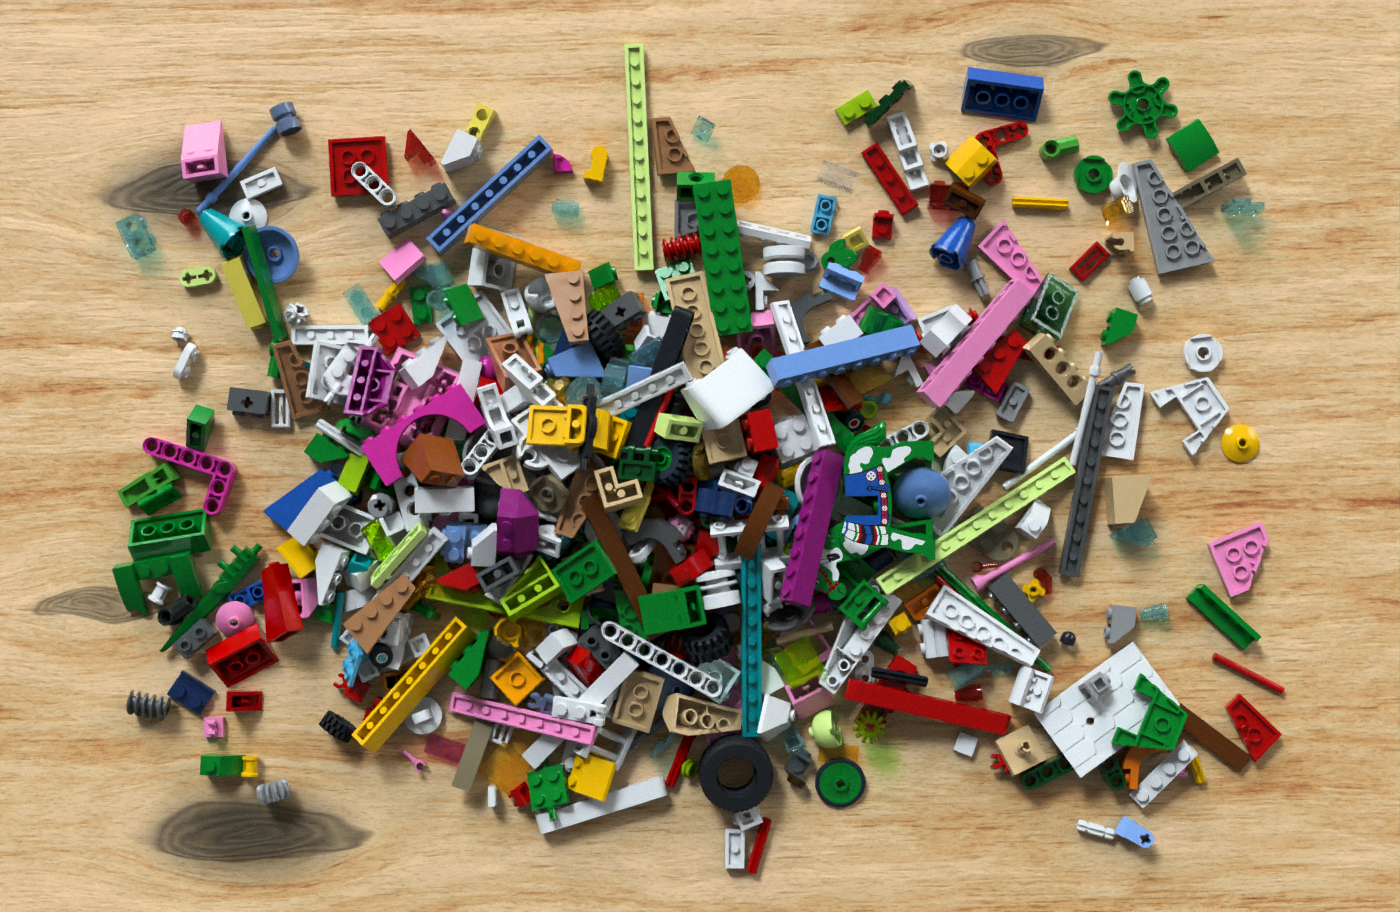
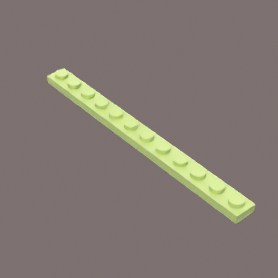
M643 43L624 44L635 271H654Z
M1063 457L935 540V559H928L922 554L915 553L875 580L887 597L1076 473L1075 469L1066 457Z

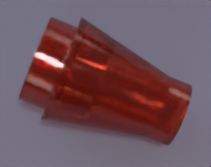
M869 245L864 250L858 269L868 275L869 271L882 258V251Z
M974 683L954 690L956 702H979V700L983 699L980 684L976 685Z

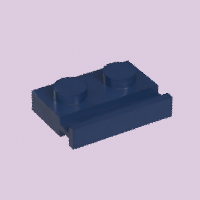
M182 670L167 695L196 714L201 715L216 690L185 670Z

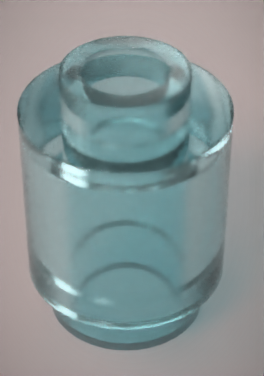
M557 199L556 203L552 202V214H555V218L571 220L578 218L579 203H575L574 200Z
M432 290L428 293L426 301L431 308L437 311H444L448 308L443 300V297H445L444 292Z

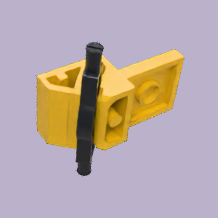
M587 384L586 396L582 399V405L568 404V407L530 405L526 444L567 447L569 451L578 452L577 458L580 459L579 470L583 472L588 471V459L592 458V452L608 453L611 424L610 412L596 408L595 384Z

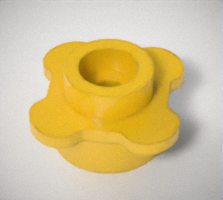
M1032 579L1031 583L1022 587V591L1026 592L1031 602H1034L1040 595L1043 596L1045 594V589L1041 588L1038 579Z

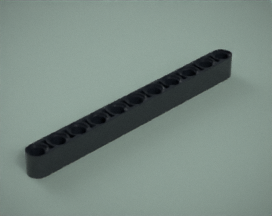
M677 305L674 307L650 376L678 364L695 311ZM665 393L639 405L625 446L637 445L640 448H645L643 444ZM622 454L621 459L627 460L628 454ZM641 455L636 456L637 461H642V458H644ZM618 465V468H617L616 473H615V474H616V478L618 477L619 465ZM617 479L618 484L624 483V482H627V481H631V480H621V479Z

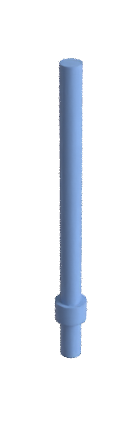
M272 126L231 170L228 177L224 178L212 192L209 191L207 193L206 199L196 208L200 214L218 200L217 197L277 133L276 127Z

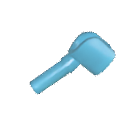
M882 392L881 397L864 395V400L876 401L884 405H888L892 398L890 394Z

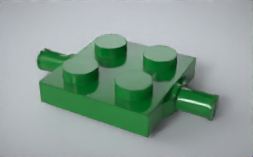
M547 757L541 763L542 768L527 773L532 811L548 810L549 821L553 822L558 820L556 809L561 805L570 803L565 765L549 766Z

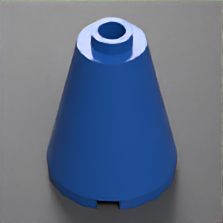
M968 216L959 217L930 247L929 253L934 260L937 257L941 260L939 264L948 269L958 270L960 267L962 269L965 265L976 227L974 220Z

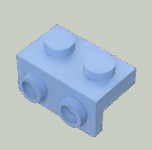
M829 262L819 288L854 302L865 276L860 275L856 271L845 269L839 264Z

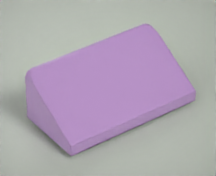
M893 287L891 289L897 296L884 310L886 313L901 319L905 324L904 326L916 319L917 316L899 290Z

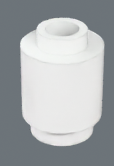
M1137 276L1129 281L1130 285L1127 288L1139 306L1153 299L1152 291L1145 278L1140 279Z

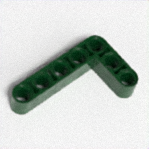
M1061 752L1020 774L1019 782L1024 788L1034 790L1074 770L1069 761L1066 767H1060V760L1066 758ZM1113 754L1108 757L1111 761V765L1108 768L1103 767V762L1097 767L1106 785L1119 791L1126 786V778ZM1050 767V774L1046 777L1043 776V768ZM1032 775L1033 783L1026 785L1025 778ZM1118 776L1120 781L1117 785L1113 786L1112 778Z

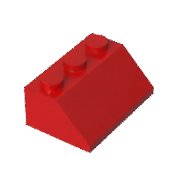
M258 623L205 650L208 665L227 688L279 661L271 643H267L266 633Z

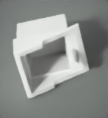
M799 412L773 422L778 448L770 452L773 457L781 459L778 469L782 470L791 467L792 464L799 460H806L813 456L815 450H820L816 448L807 417L804 413Z

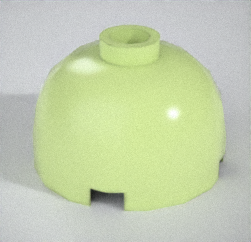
M834 709L819 712L812 721V727H809L811 739L814 738L819 746L826 749L837 748L842 745L841 727L838 728L836 721H839V718Z

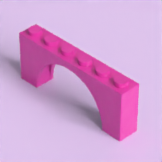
M461 383L450 385L445 389L446 393L441 396L439 393L429 399L430 403L423 406L421 404L412 410L413 414L408 417L406 414L396 420L397 424L390 427L388 425L379 431L380 435L375 438L370 436L363 441L364 445L361 446V449L386 487L404 477L398 464V445L406 429L417 420L429 416L447 417L461 424L469 434L486 425L485 420Z

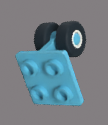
M353 637L352 642H349L347 647V659H344L342 663V670L345 673L344 679L347 680L348 687H353L359 665L369 660L377 668H384L390 665L393 660V652L390 646L377 642L368 655Z

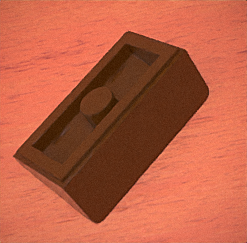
M955 183L950 185L942 200V203L976 220L986 202L985 199Z

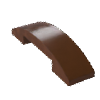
M767 481L742 531L734 553L752 561L785 489Z

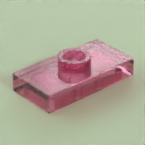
M430 733L424 752L460 763L466 744Z

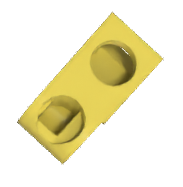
M478 103L466 133L478 138L479 142H481L492 119L496 115V111Z

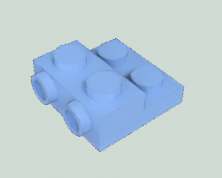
M448 520L447 525L442 528V533L449 538L442 546L440 556H444V562L463 564L464 561H470V559H467V547H471V540L487 528V524Z

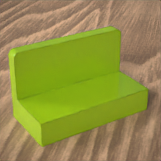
M350 453L338 480L341 486L357 497L371 465L367 456L362 455L361 457Z

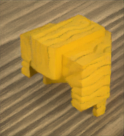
M507 616L501 617L494 627L495 641L506 649L519 647V637L523 635L521 624H517V621L511 623Z

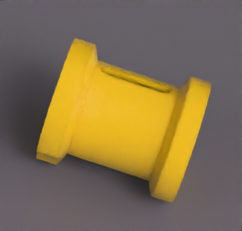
M243 756L242 760H244L241 776L258 777L257 761L259 756Z

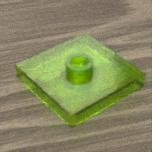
M807 636L773 655L792 690L826 671Z

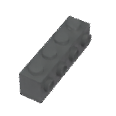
M436 183L428 192H420L414 196L415 199L409 202L403 201L393 211L387 210L380 214L381 217L377 220L386 236L391 239L438 214L443 209L456 204L446 183Z
M1007 573L1002 574L987 587L989 591L987 593L994 602H999L1002 606L1000 610L1006 617L1010 615L1014 620L1012 623L1019 632L1023 631L1026 634V641L1040 648L1057 634Z
M595 624L578 638L580 642L578 645L591 651L599 666L602 665L606 670L624 653L619 646L606 640L601 634V628Z

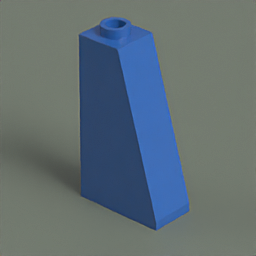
M320 469L267 507L263 513L285 530H288L319 487L334 481L338 482L335 479L337 474L330 469H327V471Z

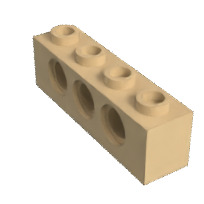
M1038 332L1023 347V350L1069 404L1078 405L1085 398L1089 380L1077 372L1078 367L1066 359L1067 354L1060 347L1057 348L1055 346V340L1050 334ZM1049 349L1050 354L1045 358V352ZM1058 364H1061V370L1057 372L1056 367ZM1072 377V378H1073V382H1072V384L1069 386V385H1068V380Z

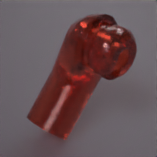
M1043 568L1035 569L1033 572L1034 578L1042 583L1045 594H1052V576Z

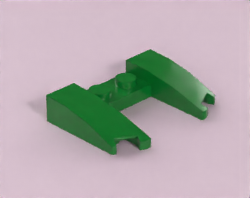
M192 550L116 564L112 568L120 596L128 612L133 609L141 611L144 616L149 614L140 582L142 580L174 574L181 597L184 594H190L194 598L196 596L200 598L203 596Z

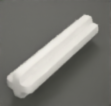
M323 419L317 421L315 425L317 429L361 457L365 455L360 443Z

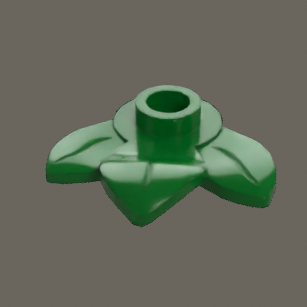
M838 239L830 244L829 251L822 256L821 265L826 269L829 264L827 259L831 257L834 259V263L850 270L849 266L856 262L859 255L853 250L846 249L845 239Z

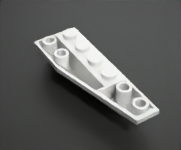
M873 578L868 583L885 597L889 604L886 607L883 606L868 623V628L864 632L845 616L818 682L832 694L837 692L902 602L893 593L886 597ZM873 598L857 618L862 620L877 603V599Z

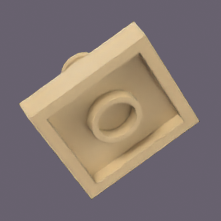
M1029 724L994 742L1012 777L1047 760Z

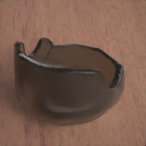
M498 636L491 637L487 643V652L494 660L499 662L511 660L517 652L513 645Z

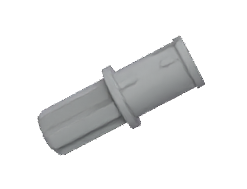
M977 260L966 263L965 266L972 279L970 281L974 283L979 297L988 296L990 291L984 280L985 275H982Z

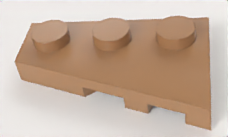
M671 117L651 118L657 176L675 175L677 172H696L688 158L686 149H684L679 139L680 136Z

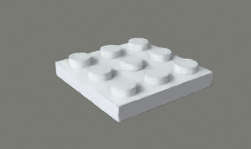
M482 290L476 293L474 297L486 318L485 321L465 330L463 327L459 328L452 317L455 313L452 311L435 323L444 336L447 335L448 342L462 361L463 358L479 361L481 357L489 355L485 338L513 333Z

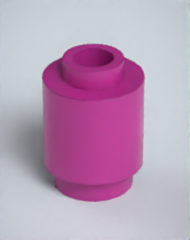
M813 595L816 603L813 614L831 611V599L828 595Z

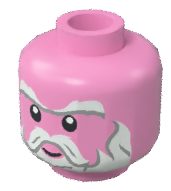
M679 514L668 519V522L673 524L683 534V537L678 540L679 542L689 541L693 537L696 527L692 519L681 517Z

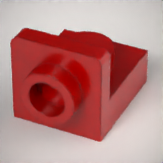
M878 210V213H874L872 239L891 240L894 214H889L887 210Z

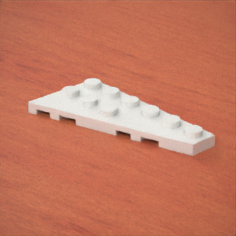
M996 436L941 472L950 485L951 498L947 508L940 515L931 518L933 519V531L941 537L950 530L1012 451V446Z

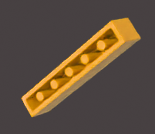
M475 223L469 226L464 240V245L546 274L578 271L582 264L581 261Z

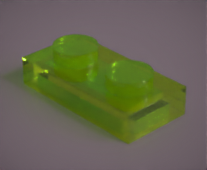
M375 518L360 529L378 561L384 560L395 549L378 519Z

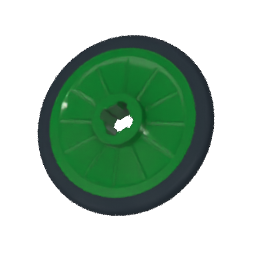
M834 758L824 763L818 770L815 778V788L819 797L825 803L834 807H846L855 803L862 796L865 789V775L860 766L854 761L847 758ZM842 779L844 783L838 786L836 782Z

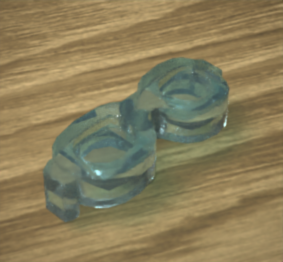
M1005 663L1002 666L991 664L987 666V670L992 675L999 674L1000 670L1010 674L1017 666L1014 663Z

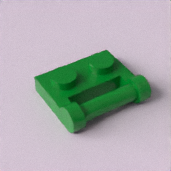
M863 579L841 603L838 609L864 632L868 628V623L883 606L886 607L889 604V601ZM876 598L877 603L862 620L857 618L869 602Z

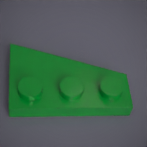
M613 589L620 626L646 640L647 637L624 591ZM624 636V645L631 644L632 636ZM642 645L639 652L645 653L646 645Z

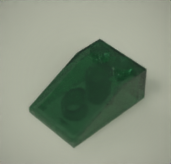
M1051 272L1047 273L1031 298L1030 304L1024 309L1018 325L1034 336L1040 332L1050 334L1055 341L1061 339L1079 291Z

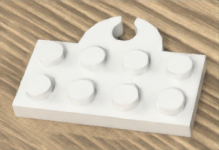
M529 407L510 421L516 432L521 436L518 441L519 444H517L515 449L516 457L519 460L522 458L523 453H530L533 459L525 461L523 464L525 468L530 470L548 468L557 479L562 481L580 468V459L577 458L578 452L569 451L567 447L527 445Z

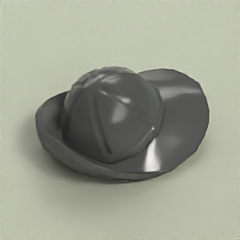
M478 481L474 485V513H479V522L487 524L488 527L492 523L497 524L498 503L502 487L498 484L490 485Z

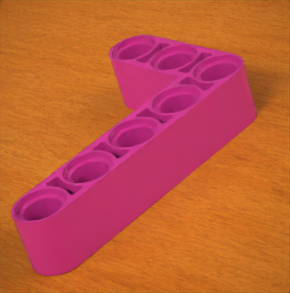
M149 437L144 440L142 447L146 453L212 474L213 477L204 500L203 508L210 515L223 513L237 474V466L234 463L159 438ZM153 441L157 443L155 451H152L150 448ZM171 447H174L176 451L173 457H170L168 454ZM189 453H192L194 456V460L191 463H188L186 459ZM207 459L212 461V466L209 469L205 467ZM225 465L230 466V472L227 475L223 473ZM219 483L224 485L222 493L217 492V485ZM213 501H216L218 508L213 512L210 506Z

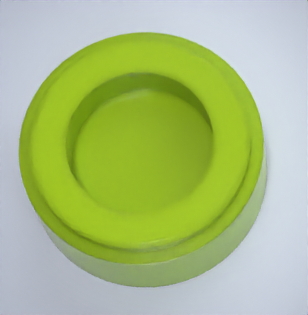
M864 401L862 409H859L865 420H871L876 417L878 407L873 401Z

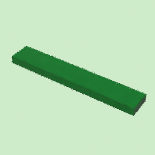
M256 225L242 228L243 236L274 340L285 338L288 336L257 227Z

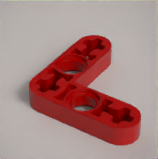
M1019 121L982 131L976 135L975 139L979 141L981 136H983V139H987L988 141L985 143L986 149L990 147L991 150L988 151L998 160L995 147L1022 140L1026 137L1029 130L1026 123ZM1017 126H1019L1020 129H1024L1021 135H1019V133H1014L1011 135L1012 138H1010V132L1015 131L1017 129ZM998 131H1003L1006 134L1004 141L996 138ZM999 161L995 164L996 168L992 169L993 174L998 175L996 182L993 179H989L991 170L984 176V180L989 186H996L1002 181L1003 175Z

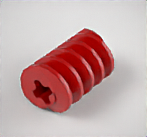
M695 233L692 234V239L689 238L688 234L685 235L684 240H682L681 236H678L677 242H675L673 237H670L669 243H667L665 238L662 239L665 261L666 257H668L673 262L674 256L679 261L681 254L684 255L685 259H688L689 253H691L693 258H695L696 252L702 256L700 237L698 238Z

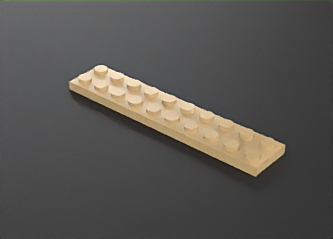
M703 271L665 279L672 311L676 305L695 311L682 355L692 378H696V380L703 379L725 362L713 312L710 309ZM739 418L719 429H702L701 434L709 465L748 456Z

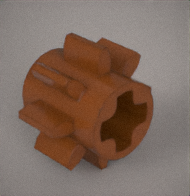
M788 495L782 496L778 507L775 509L776 515H785V510L790 509Z

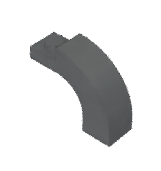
M825 290L814 294L815 298H812L809 291L798 298L791 307L804 345L809 343L804 329V317L811 309L832 301L833 297L830 291L825 293Z
M645 517L641 522L638 532L620 529L630 546L641 539L654 538L664 544L676 564L687 558L685 547L678 542L683 537V534L673 524L664 519Z

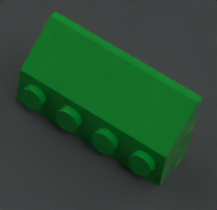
M203 508L131 520L127 547L133 561L192 550V554L211 551L212 532L209 514Z

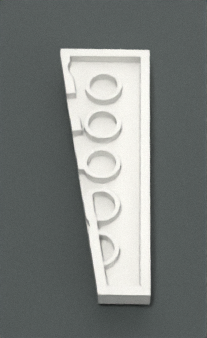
M945 584L941 587L924 615L926 618L1027 667L1033 665L1040 652V649Z

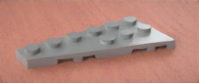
M1152 159L1132 163V170L1157 275L1215 262L1181 205L1174 198L1171 189L1169 190L1164 182V178Z

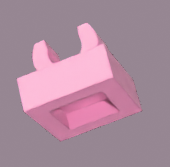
M204 717V737L225 736V717Z

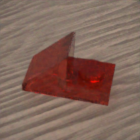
M410 129L407 132L404 158L406 161H409L417 155L424 165L428 163L432 167L437 163L436 160Z

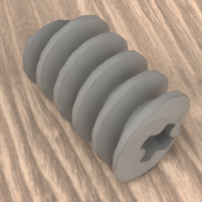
M377 493L368 501L369 512L378 518L390 516L396 513L398 509L396 500L387 494Z

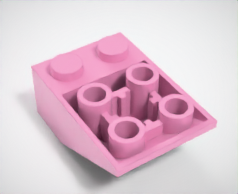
M221 120L185 126L181 155L184 180L195 183L228 177Z

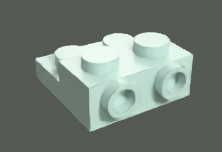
M721 658L711 663H699L697 666L699 670L716 678L722 685V692L719 696H706L719 705L722 701L726 702L731 694L729 692L732 685L736 686L741 679L739 675L741 671ZM692 674L690 678L691 682H698L700 680V674ZM714 682L708 685L709 692L717 689V684Z

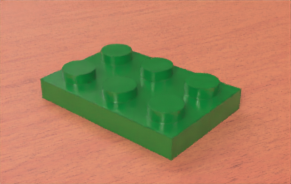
M598 539L551 570L570 604L576 602L618 573Z

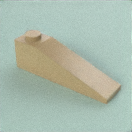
M679 693L671 694L664 698L662 716L669 732L693 736L741 730V710Z

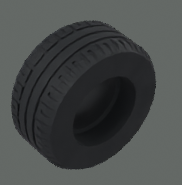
M729 734L728 736L719 737V739L714 740V742L707 746L700 758L698 774L702 791L707 799L719 809L727 810L728 812L748 811L760 804L761 801H764V798L767 797L771 790L774 776L771 760L764 747L752 737H743L740 734ZM732 758L748 760L754 768L753 777L742 787L730 788L724 786L718 779V770L725 761Z

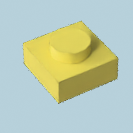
M860 226L843 235L850 250L855 252L869 245Z

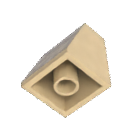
M1151 475L1104 479L1107 525L1113 524V528L1129 527V523H1135L1151 481Z

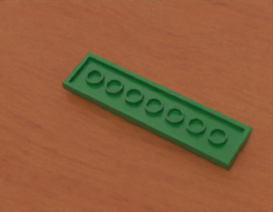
M731 179L693 184L709 303L718 336L723 337L753 332Z

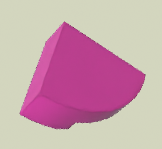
M553 154L554 174L573 173L572 166L566 158L559 154Z

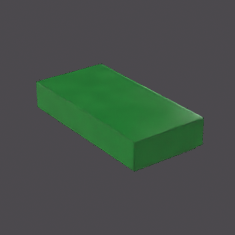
M170 482L138 500L137 503L149 516L181 498L182 495Z

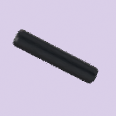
M872 667L871 670L872 678L927 687L928 677L877 667Z

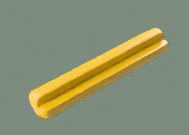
M1012 198L1013 208L1067 210L1069 205L1068 199Z

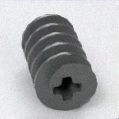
M132 690L127 699L126 710L130 715L135 713L136 716H140L142 714L144 718L150 716L151 719L157 718L159 721H163L169 713L171 698L169 697L164 702V696H161L157 701L155 694L149 699V693H145L144 697H141V691H138L136 696H134V690Z

